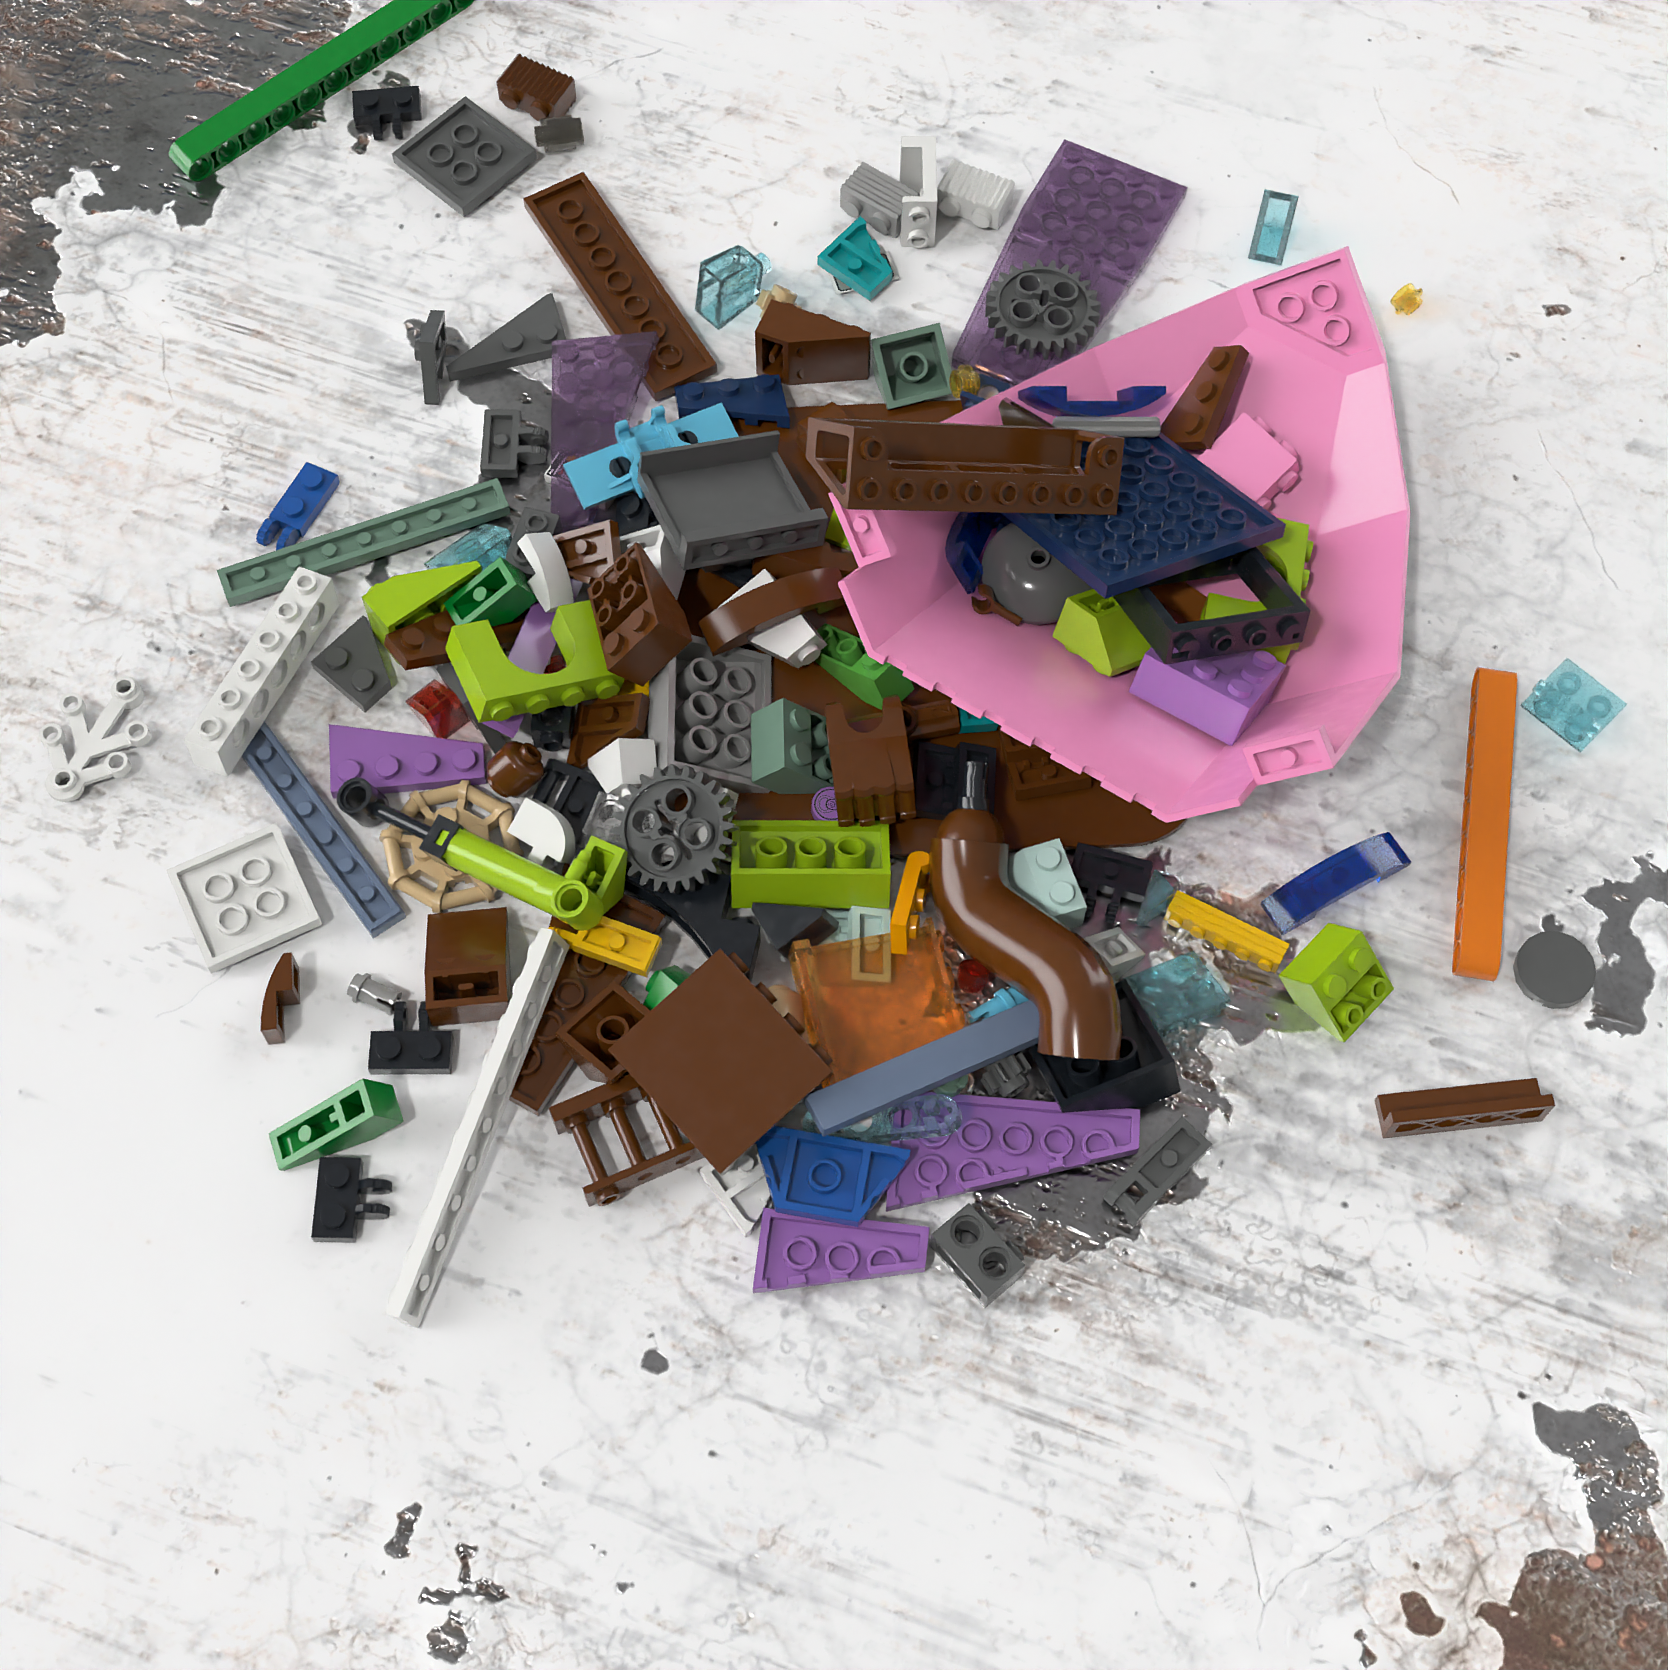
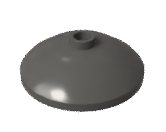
M1010 523L998 531L985 549L981 565L982 583L989 585L993 589L995 601L1022 617V623L1042 625L1057 622L1067 597L1092 589L1014 523ZM1042 556L1045 561L1041 564H1035L1032 562V558Z

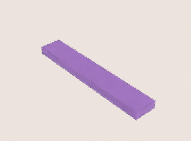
M570 578L573 600L575 602L583 582ZM538 600L530 606L507 658L525 671L543 674L557 643L550 630L556 612L546 613ZM525 713L511 716L503 721L491 720L482 723L513 739Z

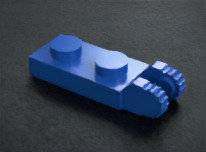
M306 462L270 513L269 518L265 519L256 534V542L263 546L269 545L282 528L284 530L277 539L276 550L296 544L300 537H304L338 487L340 482L338 475Z

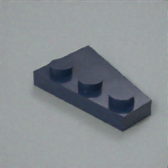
M763 374L741 379L727 378L721 381L705 383L691 382L674 387L679 419L722 402L729 417L743 418L746 425H758L759 420L777 421V427L790 428L789 413L779 374Z

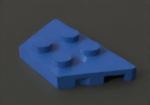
M774 1126L755 1143L776 1213L859 1227L909 1162L911 1151L909 1149L830 1135L823 1137L822 1134Z

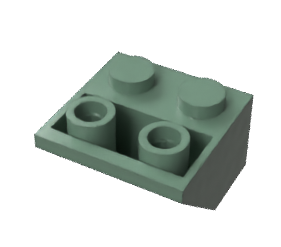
M785 698L751 714L752 783L778 794H816L817 791L824 787H833L826 718Z

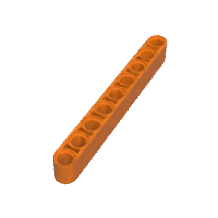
M1477 667L1472 681L1452 973L1456 976L1494 982L1498 975L1501 960L1517 673Z

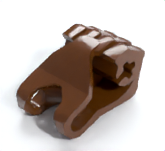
M897 694L888 695L884 698L882 702V722L876 729L867 733L858 732L848 725L844 715V707L841 703L831 702L825 706L827 739L839 827L855 825L854 818L859 819L860 827H869L875 825V816L878 815L880 824L896 822L895 813L900 814V819L916 817L914 781L902 704Z

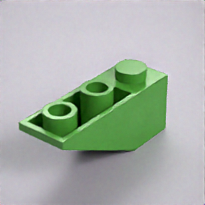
M827 623L816 630L827 645L821 650L815 662L862 701L882 710V702L886 696L897 694L900 697V701H902L914 690L911 680L902 675L904 671L888 662L881 664L870 658L860 638Z

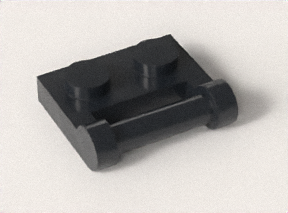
M550 758L544 766L545 775L532 799H537L547 804L558 781H567L553 809L561 813L570 823L575 835V850H577L607 793L592 773Z

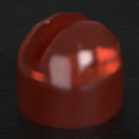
M974 959L961 961L957 971L959 987L962 991L969 994L982 991L987 985L990 971Z

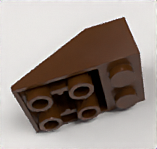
M771 299L755 330L756 374H779L781 383L786 385L868 380L870 376L871 332L865 331L856 325L838 322L823 314H815L797 308L791 303H782Z
M637 542L624 554H621L616 562L600 577L596 578L587 589L607 670L615 675L643 687L692 641L685 612L642 546Z
M507 907L428 914L424 969L426 1011L433 1027L497 1021L506 1013L512 998Z

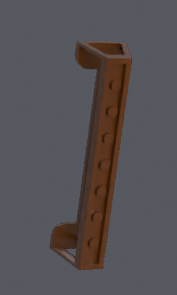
M809 417L806 458L845 509L1117 515L1125 438L1075 428ZM1083 441H1088L1092 443L1088 447L1084 472L1080 467ZM831 469L847 470L846 489Z

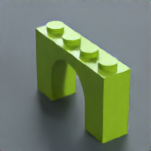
M1278 518L1286 524L1283 537L1256 546V548L1300 597L1301 591L1304 592L1307 587L1310 570L1304 569V564L1309 562L1313 549V541L1308 540L1310 525ZM1209 592L1200 615V620L1267 609L1260 601H1247ZM1300 598L1306 604V599ZM1300 643L1257 649V651L1269 652L1275 656L1277 661L1285 664L1290 651H1297Z
M590 600L557 607L550 630L566 661L567 667L551 674L531 673L513 664L504 654L488 619L452 626L445 650L479 723L491 720L503 721L511 716L524 713L537 714L548 708L562 705L574 706L581 701L595 698L607 699L620 692L624 678L607 670Z

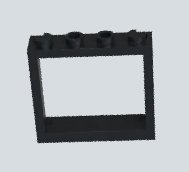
M1256 547L1113 596L1164 664L1300 643L1303 641L1311 611ZM1238 574L1267 610L1177 624L1149 587ZM1176 648L1179 653H1173V649Z

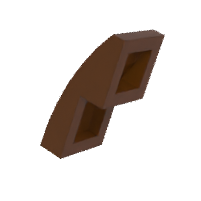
M292 952L283 953L273 970L266 988L261 1012L260 1031L268 1045L285 1043L284 1006L300 1004L299 966Z

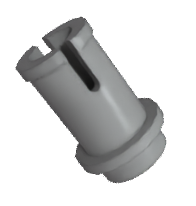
M357 973L350 982L347 995L352 997L354 1003L362 1001L391 1016L394 1013L396 999L401 1000L402 992L372 980L371 975L368 973L364 975Z

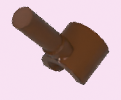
M980 584L978 586V593L983 598H986V600L981 601L971 596L972 607L976 613L988 614L992 612L1016 626L1020 624L1022 617L995 601L993 589L989 585Z

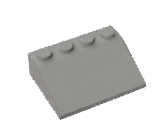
M691 635L692 641L649 680L648 739H654L657 767L662 769L667 775L670 764L679 767L680 773H682L685 766H690L694 768L695 776L700 771L709 775L707 784L715 780L721 784V787L735 793H769L771 790L752 783L751 714L771 704V655L736 647L712 656L705 638Z

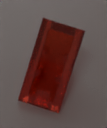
M435 679L404 701L433 737L447 739L470 721L456 694Z

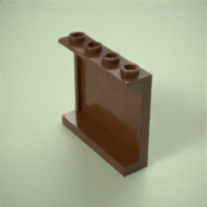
M719 949L608 1050L716 1171L723 1176L743 1154L826 1078L829 1079L833 1075V1071L828 1067L833 1060L818 1043L810 1047L800 1036L805 1029L789 1012L783 1017L772 1006L777 1001L776 997L762 982L756 986L751 983L744 975L749 971V968L734 952L727 956Z

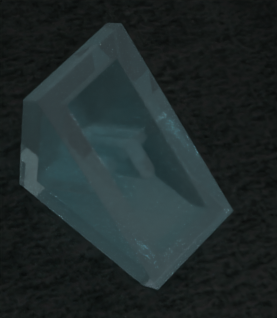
M1268 189L1264 190L1248 259L1282 266L1299 196Z

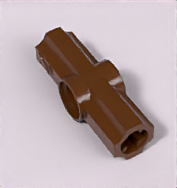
M952 699L916 706L901 702L904 722L908 726L906 728L909 748L915 741L960 732L958 711L956 705L951 703ZM879 712L846 720L848 725L854 730L867 733L879 726L883 719V713Z

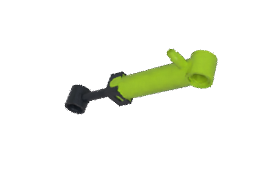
M351 778L339 788L337 793L339 808L362 826L373 827L385 821L422 839L423 842L419 849L434 861L456 872L459 870L565 921L576 930H590L602 918L604 909L601 899L580 882L592 857L585 850L580 851L577 858L571 863L565 876H562L469 832L459 823L438 814L432 826L390 807L387 797L364 778ZM582 900L581 905L576 910L572 911L574 905L578 901Z

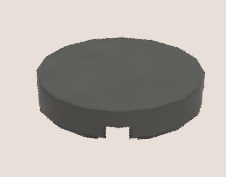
M1558 931L1540 932L1528 938L1518 950L1513 965L1515 981L1523 994L1532 1001L1535 999L1543 1003L1542 1006L1551 1009L1569 1008L1581 1002L1593 987L1596 976L1594 959L1586 946L1573 936Z

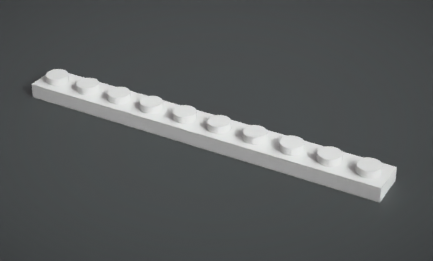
M540 927L535 940L531 942L528 948V958L520 977L514 983L513 995L506 1013L499 1020L498 1033L492 1048L484 1057L483 1070L475 1089L472 1090L468 1097L467 1110L460 1127L454 1132L452 1147L445 1165L437 1174L436 1187L429 1204L421 1214L420 1227L414 1242L406 1251L404 1267L398 1282L390 1291L385 1314L403 1324L418 1328L569 949L570 945L552 929Z

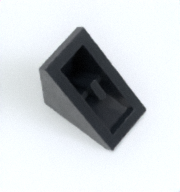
M753 902L751 908L776 950L793 964L837 931L839 922L824 908Z

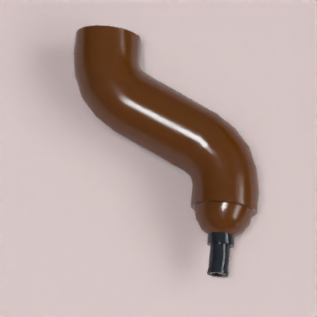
M965 761L962 797H958L957 809L947 814L939 825L936 838H931L930 889L939 918L950 937L967 955L1036 1005L1039 1013L1037 1052L1073 1058L1119 1060L1122 1038L1121 1011L1115 982L1099 953L1079 934L1010 886L1008 879L1010 845L1005 844L1004 831L998 819L989 812L990 799H986L989 763Z

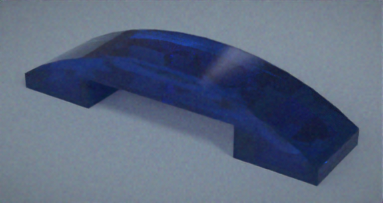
M1031 386L1019 390L1018 399L1038 411L1056 417H1113L1138 410L1153 403L1166 394V386L1128 387L1117 391V401H1067V386Z
M959 512L949 531L945 547L946 559L967 594L975 592L983 574V566L978 559L991 530L997 528L1000 520L1004 517L999 512Z
M1390 832L1382 833L1358 842L1319 862L1261 901L1260 905L1283 936L1315 918L1319 910L1374 880H1377L1379 883L1410 866L1411 860Z

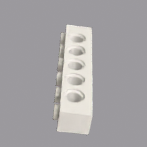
M302 567L297 568L184 738L194 765L225 777L230 775L338 608L339 601L332 578Z

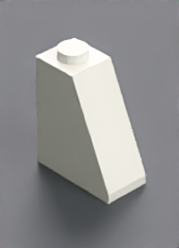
M763 569L720 606L746 592L777 579L766 569ZM804 614L747 636L748 643H746L798 669L802 665H808L819 657L821 650L827 645Z

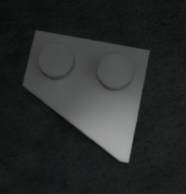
M430 310L426 323H421L420 339L415 340L414 355L416 361H421L425 404L439 405L440 402L438 379H443L444 359L447 348L445 310Z
M364 615L311 661L312 667L316 672L365 713L392 689L369 622Z

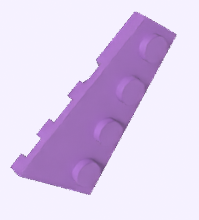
M329 724L330 790L333 799L337 798L339 788L344 782L356 777L364 778L383 794L437 789L459 784L461 780H469L471 785L487 784L483 743Z
M763 1208L753 1293L925 1272L929 1227L865 1219L859 1227L776 1213L775 1209Z

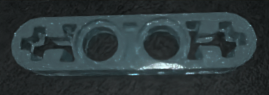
M948 1095L916 1096L872 1115V1124L866 1131L856 1132L852 1129V1125L843 1128L844 1133L838 1130L829 1135L869 1143L942 1137L957 1131L962 1123L963 1116L957 1103ZM946 1107L951 1115H946L944 1122L939 1123L932 1116L939 1115L940 1108ZM922 1108L925 1114L930 1117H922L920 1109ZM903 1109L911 1111L912 1120L909 1125L901 1129L892 1126V1117L896 1112ZM808 1111L803 1118V1131L819 1134L814 1128L817 1125Z

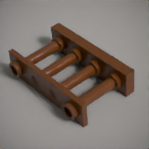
M630 1074L620 1077L612 1085L603 1084L549 1107L558 1135L564 1132L573 1135L592 1179V1184L582 1187L589 1207L598 1204V1206L609 1205L617 1201L621 1197V1193L705 1158L691 1142L684 1143L678 1127ZM640 1100L649 1102L669 1148V1151L648 1160L626 1114L628 1105ZM602 1116L611 1118L631 1164V1167L611 1176H608L588 1130L590 1121Z

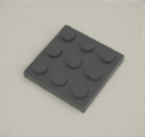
M466 96L392 153L393 161L396 165L463 217L537 159L536 149Z

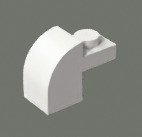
M526 797L507 832L533 846L527 858L528 860L553 872L556 870V866L553 865L555 860L571 864L576 843L573 829L568 820L561 813L539 800Z

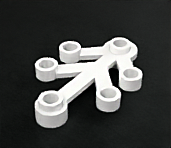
M122 676L113 682L110 689L112 698L90 732L88 731L84 716L86 705L81 696L77 693H67L60 699L59 706L69 720L77 749L69 763L62 746L65 743L66 737L61 727L55 723H49L40 729L39 738L43 745L48 748L53 770L46 778L45 787L48 794L54 800L65 803L73 802L81 797L85 785L110 777L121 778L130 772L131 763L123 752L118 750L131 746L142 747L146 745L151 739V732L143 721H133L126 726L125 732L109 737L106 736L123 710H133L142 704L144 691L135 678ZM131 687L129 691L120 693L123 689ZM71 703H78L74 709H67ZM136 731H144L141 736L132 737ZM58 733L56 738L46 740L50 734ZM109 754L104 764L86 768L91 759ZM124 761L121 767L112 768L115 762ZM70 779L66 785H59L63 780Z

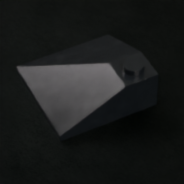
M1126 979L1115 983L1120 1003L1122 1025L1119 1060L1084 1059L1042 1054L1037 1052L1038 1043L1027 1048L1062 1113L1145 1107L1181 1092L1175 1060Z

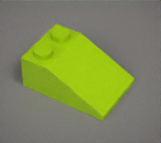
M478 561L396 575L383 583L375 584L362 596L374 636L384 646L386 634L447 610L443 603L482 572L481 565Z

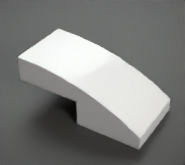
M551 533L525 534L517 544L536 573L527 583L546 613L556 612L558 606L574 603L568 570Z

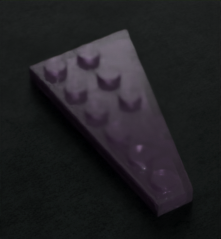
M657 331L552 341L551 513L560 515L563 533L592 525L599 507L597 505L587 510L583 509L563 464L618 443L615 436V423L626 419L629 424L638 399L637 392L643 377H646L649 368V358L659 341Z

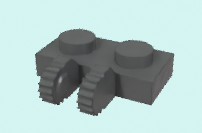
M485 409L480 462L481 476L518 478L519 461L525 464L545 463L548 451L539 445L548 442V431L542 427H521V410Z

